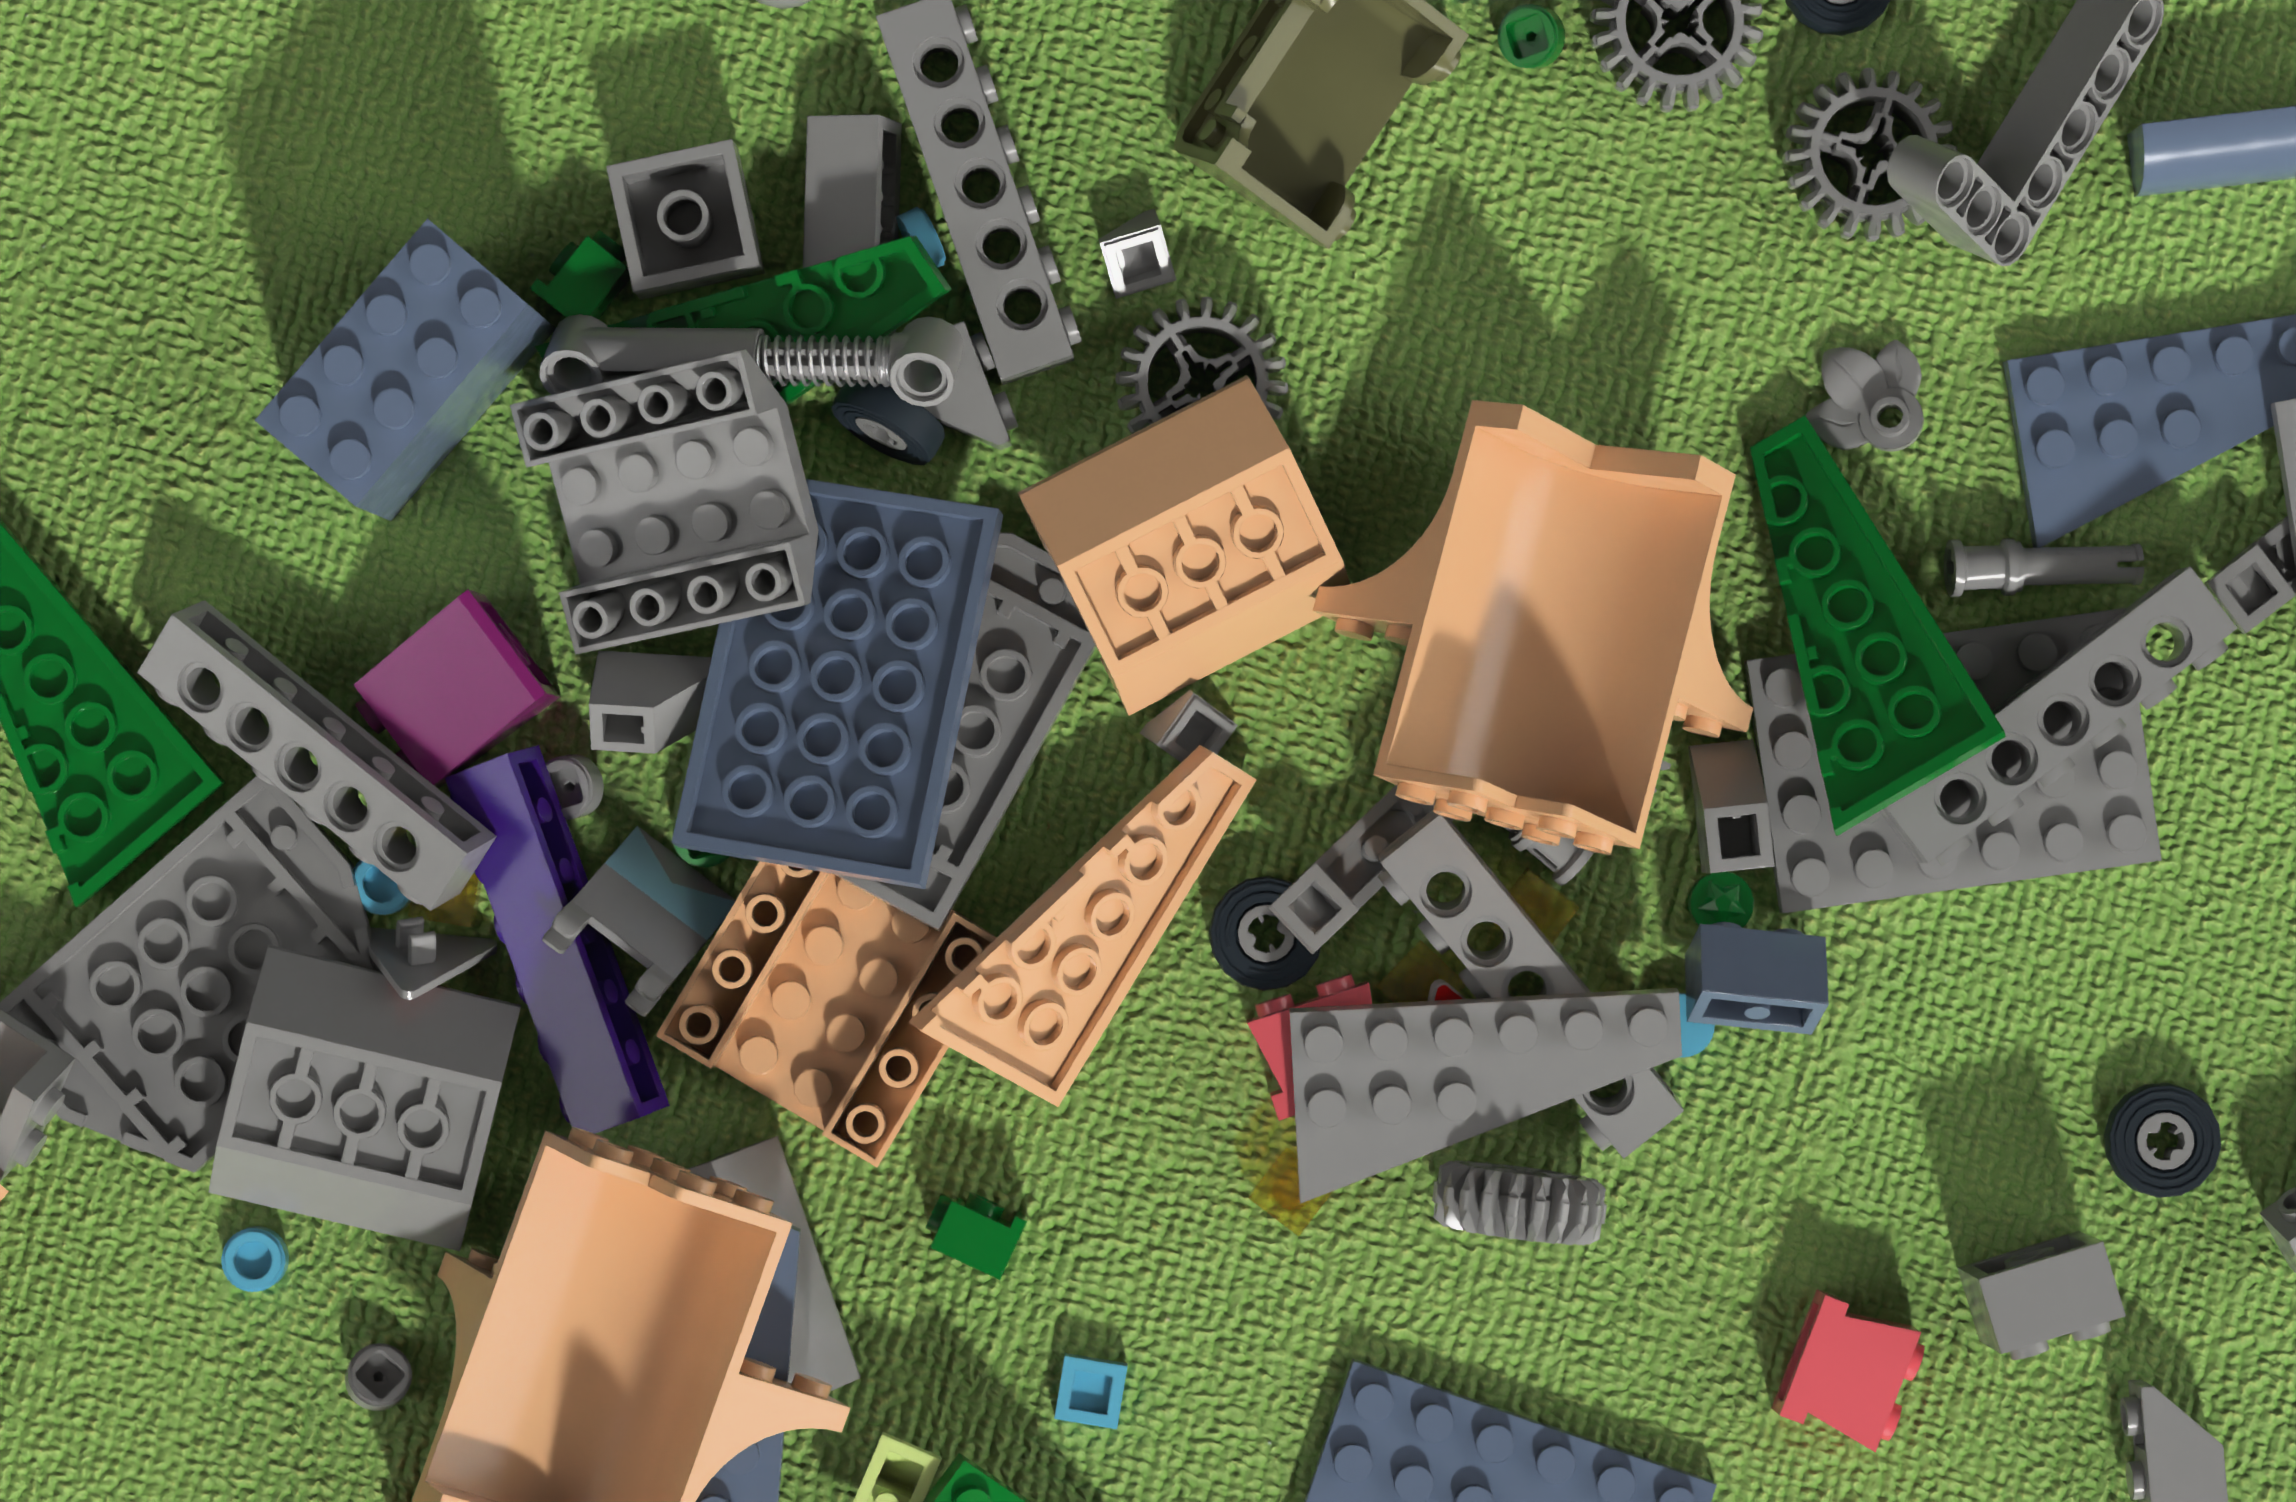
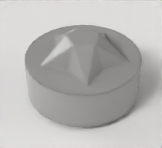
M570 754L553 758L546 763L548 773L562 807L563 816L566 820L587 816L599 806L604 791L603 778L598 767L589 758L578 754Z
M381 1343L371 1344L359 1350L348 1364L345 1373V1386L351 1399L359 1406L372 1411L386 1410L399 1403L407 1393L412 1380V1370L406 1356L399 1349Z

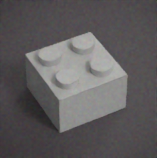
M733 139L606 166L632 289L640 300L765 273L739 149Z
M2080 1231L1957 1268L1979 1341L2000 1354L2010 1352L2012 1360L2024 1359L2049 1350L2047 1340L2066 1334H2072L2074 1341L2101 1336L2111 1331L2109 1321L2126 1316L2104 1242Z

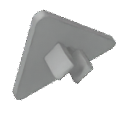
M423 917L397 920L396 930L370 927L371 946L368 945L369 956L398 995L407 1000L421 996L497 953V941L493 939L436 934L434 931L424 932Z

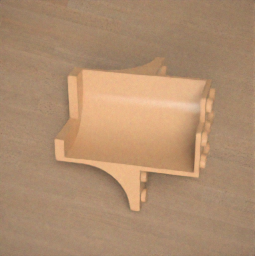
M1472 400L1447 492L1435 517L1423 535L1400 559L1370 578L1344 586H1319L1314 603V612L1336 622L1334 630L1336 633L1358 640L1371 641L1373 633L1380 632L1385 633V639L1407 646L1373 775L1397 785L1395 796L1423 805H1433L1435 801L1433 812L1438 815L1470 822L1474 813L1484 816V820L1491 824L1514 830H1522L1521 837L1541 844L1559 846L1560 839L1563 837L1574 839L1573 845L1578 848L1611 855L1613 845L1640 849L1672 721H1684L1682 729L1711 738H1719L1722 729L1747 732L1753 707L1745 703L1734 692L1723 674L1714 647L1710 620V588L1713 564L1736 474L1702 455L1596 445L1525 405Z
M576 1127L571 1128L568 1138L545 1130L500 1257L471 1248L468 1258L445 1252L437 1274L447 1286L454 1305L456 1320L455 1359L444 1411L411 1502H696L711 1478L728 1461L750 1445L764 1438L786 1431L809 1428L828 1429L842 1433L850 1407L829 1396L832 1388L831 1384L801 1373H795L792 1383L774 1378L775 1367L745 1357L792 1223L771 1213L774 1201L749 1192L746 1187L711 1175L709 1179L690 1173V1169L666 1161L665 1157L632 1145H628L626 1149L608 1142L609 1139Z

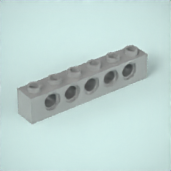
M921 0L877 15L876 19L1002 385L1074 361L1070 345L1082 342L1070 305L1058 309L1050 285L1061 282L1049 245L1037 249L1029 225L1039 222L1040 218L1029 186L1026 185L1016 189L1008 165L1020 160L1008 125L995 128L988 104L997 102L999 99L987 64L975 68L967 44L978 41L966 4L954 8L952 0ZM936 52L949 53L958 61L956 73L952 78L944 82L931 81L922 73L925 60ZM956 112L972 114L979 122L976 135L969 141L962 143L949 140L943 133V125L950 115ZM988 172L998 179L1000 188L992 200L986 203H976L965 196L963 193L964 184L972 174ZM1009 232L1018 238L1021 248L1014 260L999 264L987 258L984 253V246L987 239L994 233ZM1017 292H1030L1042 304L1039 316L1028 324L1014 323L1005 314L1007 300Z
M2191 566L2176 570L1993 709V714L2004 729L2005 738L1882 809L1880 813L1918 863H1930L1936 858L1942 866L1947 864L1972 845L1973 842L1967 835L1985 820H1988L1994 827L2019 810L2024 803L2018 795L2032 784L2039 781L2045 788L2069 772L2075 766V763L2069 757L2089 741L2096 749L2120 733L2126 727V724L2120 717L2141 702L2147 710L2170 695L2178 687L2172 678L2191 663L2199 671L2220 657L2229 648L2223 639L2237 629L2236 625ZM2155 625H2161L2168 629L2174 639L2173 651L2164 661L2154 658L2146 647L2147 634ZM2105 663L2115 666L2123 678V688L2120 694L2113 700L2102 697L2095 687L2096 672ZM2054 702L2064 705L2072 716V727L2069 733L2061 739L2052 737L2046 731L2043 724L2044 713ZM2003 741L2014 744L2021 754V766L2018 772L2010 778L1999 775L1992 765L1993 751ZM1952 780L1963 783L1968 788L1971 798L1967 811L1959 817H1953L1946 813L1940 801L1942 789Z
M205 600L171 614L137 672L155 687V691L160 698L184 710L203 726V730L209 738L232 749L251 765L257 777L281 789L300 805V809L305 816L329 828L349 845L350 851L358 859L377 867L397 884L399 891L407 899L423 905L429 911L462 892L497 837ZM213 673L216 675V677H217L218 680H219L220 688L217 686V684H216L215 681H214ZM261 712L266 716L269 728L265 725ZM309 751L315 756L318 767L312 762ZM358 790L363 794L367 807L361 802ZM406 830L413 835L416 847L408 839Z
M1432 810L1378 853L1380 863L1385 868L1378 875L1381 883L1401 906L1409 899L1415 904L1426 918L1418 924L1420 930L1441 955L1450 948L1466 967L1458 975L1476 998L1513 997L1508 992L1509 982L1513 976L1522 971H1532L1543 978V987L1538 995L1591 992L1448 817L1438 815ZM1451 872L1461 878L1463 888L1457 898L1450 902H1438L1426 892L1427 885L1430 879L1438 873ZM1488 921L1500 926L1503 930V938L1500 944L1490 951H1478L1467 942L1469 931L1480 922ZM1653 1067L1624 1078L1619 1092L1611 1097H1597L1588 1092L1574 1098L1587 1114L1579 1122L1602 1151L1613 1145L1623 1159L1684 1111L1679 1098Z

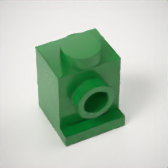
M598 229L592 238L586 236L579 246L572 241L559 253L549 269V272L555 277L548 286L537 278L530 289L564 317L581 314L593 316L599 320L630 280L628 267L621 263L626 257L624 248Z
M970 1192L966 1201L955 1196L951 1198L941 1193L925 1228L936 1233L930 1248L1000 1280L1029 1216L1017 1211L1011 1223L1000 1218L1004 1211L1003 1206L983 1196Z

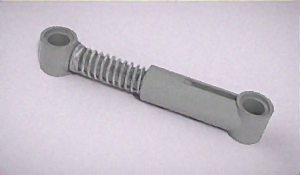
M579 314L568 316L558 323L541 362L539 377L543 387L552 395L746 349L773 386L777 382L782 386H786L789 381L793 386H797L800 382L804 386H809L811 382L815 386H820L824 381L829 387L834 382L839 387H842L845 382L850 387H853L858 381L862 387H865L870 382L873 387H876L878 384H882L884 387L890 385L904 401L912 405L928 407L945 401L953 391L963 355L964 343L961 334L952 324L934 317L917 318L907 324L902 333H893L891 337L886 336L885 338L879 336L876 342H873L871 336H868L865 342H862L859 336L854 338V342H850V338L847 335L843 338L842 342H839L836 335L832 337L831 342H828L824 335L820 338L819 342H816V338L813 335L809 337L808 342H805L802 335L797 338V342H794L791 335L786 337L785 342H782V338L779 335L775 337L774 342H771L768 335L765 336L761 328L607 327L604 322L593 316Z

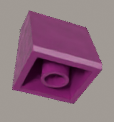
M469 589L454 599L353 684L363 697L355 705L366 722L377 734L387 729L401 748L395 754L436 788H440L446 783V777L463 771L561 697L488 598Z

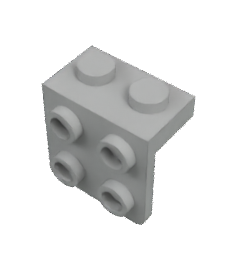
M1 1009L0 1182L17 1163L25 1168L28 1167L44 1146L47 1135L43 1131L65 1099V1094L61 1090L75 1061V1057Z

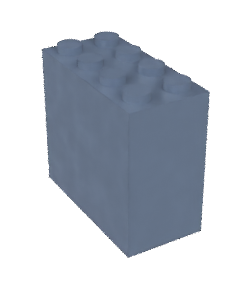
M427 218L258 415L255 421L355 507L392 521L537 352L535 346L544 344L554 332L555 327Z

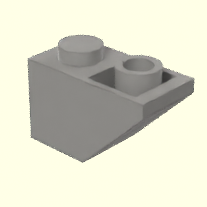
M964 321L953 326L961 334L964 347L953 391L940 404L924 408L934 415L940 424L996 449L1008 448L1012 444L1007 431L1019 426L1005 391L992 395L984 372L995 368L984 336L982 332L969 336Z
M598 650L589 699L591 750L655 754L696 731L712 657Z
M1753 739L1688 746L1702 873L1775 867L1768 801Z
M2141 1379L2128 1380L2129 1397L2121 1398L2120 1414L2125 1436H2133L2135 1461H2128L2126 1463V1482L2130 1499L2138 1500V1502H2228L2223 1445L2154 1386Z

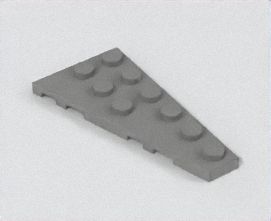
M1665 988L1289 1008L1300 1204L1681 1057L1682 1044L1678 989Z

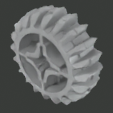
M1601 0L1612 8L1593 9L1590 16L1592 23L1609 27L1608 31L1599 32L1592 37V47L1596 49L1612 47L1614 51L1601 60L1599 64L1601 71L1609 72L1619 65L1625 71L1616 82L1615 89L1623 92L1633 80L1642 85L1643 87L1636 96V103L1640 106L1646 105L1653 91L1660 92V110L1666 113L1673 109L1676 94L1682 95L1683 105L1688 112L1696 111L1699 107V89L1702 90L1711 103L1719 102L1723 98V93L1717 79L1719 78L1727 86L1737 88L1743 81V77L1732 63L1742 67H1752L1757 59L1752 50L1744 47L1741 43H1759L1763 38L1762 29L1744 24V21L1753 20L1761 15L1763 12L1762 5L1754 2L1742 4L1740 0H1717L1722 7L1727 24V38L1722 54L1711 44L1714 39L1705 30L1702 21L1703 12L1714 0H1634L1642 7L1640 13L1646 18L1651 28L1650 39L1638 54L1633 49L1626 31V11L1629 0ZM1693 5H1697V8L1688 19L1690 23L1684 30L1692 32V35L1688 37L1680 32L1673 38L1669 37L1660 47H1656V44L1665 33L1663 29L1669 22L1661 19V17L1665 14L1673 20L1680 14L1684 15ZM1678 53L1686 56L1693 63L1699 60L1707 68L1693 74L1673 75L1658 71L1652 66L1665 55Z
M1864 68L1860 73L1858 89H1856L1852 77L1847 72L1840 73L1835 78L1838 96L1829 87L1820 84L1813 90V94L1821 109L1802 102L1796 109L1798 117L1809 127L1791 125L1785 134L1786 138L1790 141L1803 145V149H1792L1783 154L1784 164L1803 166L1802 172L1796 173L1787 180L1789 189H1798L1808 185L1812 192L1799 203L1800 209L1806 212L1814 207L1817 202H1820L1826 208L1817 222V225L1822 229H1826L1836 216L1844 218L1840 228V236L1844 239H1850L1854 235L1858 222H1863L1864 236L1867 242H1875L1879 239L1881 221L1884 222L1888 233L1893 238L1899 237L1905 232L1902 214L1916 226H1920L1925 222L1903 198L1888 204L1866 205L1868 195L1874 189L1877 178L1887 176L1889 159L1893 150L1898 145L1892 135V123L1894 120L1892 113L1909 127L1913 135H1918L1935 143H1938V138L1947 135L1953 130L1951 121H1942L1933 125L1929 119L1941 107V103L1937 98L1928 101L1922 108L1914 101L1922 91L1923 85L1914 81L1905 90L1904 94L1896 91L1900 81V74L1897 71H1890L1883 80L1882 87H1877L1874 69ZM1856 106H1874L1871 117L1866 121L1863 132L1854 134L1841 131L1838 135L1824 131L1829 120L1837 113ZM1876 133L1873 143L1877 144L1880 149L1875 154L1883 152L1884 160L1879 161L1864 177L1866 167L1862 166L1859 162L1863 157L1857 158L1855 152L1860 150ZM1941 144L1945 147L1957 151L1956 146L1950 144ZM1820 151L1828 153L1827 158L1839 162L1846 169L1848 175L1846 192L1848 197L1842 195L1828 180L1821 163Z
M1202 297L1200 316L1190 317L1187 301L1185 299L1177 300L1176 313L1179 320L1170 323L1166 313L1160 308L1153 311L1154 323L1160 331L1154 336L1147 328L1137 325L1133 330V335L1140 343L1146 346L1143 352H1140L1130 347H1124L1120 354L1124 361L1137 366L1136 372L1122 371L1116 374V384L1124 387H1135L1136 391L1135 394L1125 395L1118 399L1119 409L1131 410L1139 407L1142 413L1128 423L1127 428L1130 433L1133 434L1200 399L1199 392L1196 398L1186 394L1177 401H1174L1184 394V390L1191 383L1189 365L1184 357L1189 360L1194 369L1203 368L1204 374L1207 369L1212 370L1216 374L1229 366L1214 381L1213 392L1225 387L1226 383L1238 375L1240 370L1251 364L1255 377V389L1272 418L1279 420L1283 414V409L1276 404L1267 402L1266 399L1267 395L1281 396L1287 394L1288 384L1280 380H1269L1268 374L1284 369L1286 361L1284 357L1279 356L1265 360L1262 355L1263 352L1269 350L1276 343L1273 333L1265 334L1254 342L1249 335L1257 328L1260 319L1255 314H1251L1246 318L1241 327L1234 325L1232 321L1236 316L1237 304L1231 301L1224 307L1222 319L1211 317L1213 308L1211 297ZM1191 333H1211L1228 339L1239 348L1231 354L1227 353L1217 359H1206L1199 356L1192 346L1188 345L1183 336ZM1167 346L1174 357V362L1180 372V378L1177 384L1165 393V396L1152 403L1148 391L1149 372L1157 355Z
M1448 1161L1440 1165L1438 1180L1434 1181L1432 1201L1435 1205L1433 1217L1444 1227L1463 1230L1469 1233L1531 1242L1586 1245L1600 1239L1601 1226L1605 1224L1607 1204L1604 1203L1606 1188L1596 1179L1572 1175L1571 1173L1488 1162Z

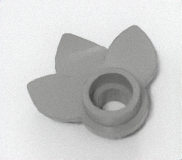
M1895 339L1879 352L1876 359L1854 348L1839 347L1828 349L1824 352L1821 364L1822 377L1825 389L1831 398L1817 405L1806 414L1807 419L1821 441L1841 450H1849L1870 443L1877 449L1892 452L1905 449L1917 440L1924 425L1923 411L1919 401L1915 398L1921 383L1922 373L1918 360L1910 349ZM1889 408H1896L1903 413L1901 422L1891 428L1882 426L1879 423L1882 412Z

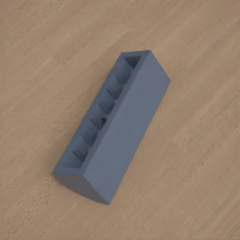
M2296 106L2144 123L2127 134L2134 197L2296 179Z

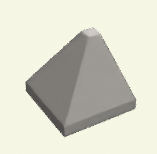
M1155 209L1139 214L1098 239L1116 299L1176 281L1162 227Z
M1189 690L1149 721L1140 734L1176 760L1182 762L1199 745L1218 754L1238 725Z

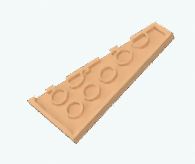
M1199 745L922 1008L909 1023L921 1032L1059 1107L1257 779L1214 752Z

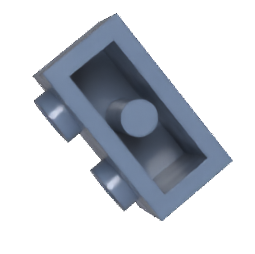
M1717 922L1711 925L1700 924L1685 953L1687 1022L1812 1035L1829 1005L1826 937L1804 935L1798 930L1788 928L1775 931L1746 929L1731 922Z

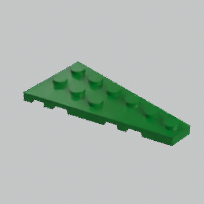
M908 236L843 255L833 260L775 275L772 278L731 288L606 326L629 328H761L765 336L768 335L771 342H774L777 335L782 338V342H785L788 335L792 336L794 342H797V338L800 335L804 337L805 342H808L811 335L816 338V342H819L823 335L827 338L828 342H831L834 335L838 337L839 342H842L846 335L850 338V342H854L856 336H859L862 342H865L866 338L871 336L873 342H876L879 336L884 338L952 289L917 236ZM549 342L535 346L542 359ZM789 381L786 386H782L777 382L774 388L786 404L789 405L812 389L815 384L811 382L809 386H804L800 382L797 386H793Z
M1803 415L1751 446L1750 451L1784 598L1833 828L1836 836L2006 736L2004 729L1806 415Z
M0 518V722L29 792H32L47 831L45 833L54 854H57L69 883L67 888L75 907H82L226 782Z

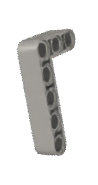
M2077 0L1979 162L1976 163L1971 157L1918 135L1907 136L1895 147L1888 162L1887 177L1891 187L1949 244L2001 266L2013 264L2026 250L2158 33L2164 15L2163 1Z

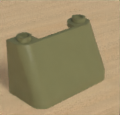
M1263 0L1182 123L1174 142L1175 150L1195 166L1311 242L1329 249L1333 242L1342 238L1354 223L1356 211L1353 209L1355 195L1345 185L1412 83L1425 85L1434 80L1442 81L1453 72L1460 60L1461 53L1459 50L1469 34L1425 0Z

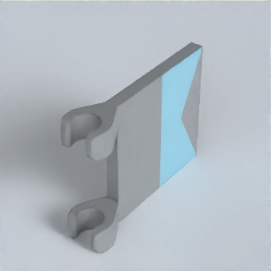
M636 826L579 893L556 915L552 926L544 934L542 941L556 952L563 954L587 923L647 968L637 981L634 990L625 1000V1003L641 1016H646L669 986L721 926L736 900L640 827Z

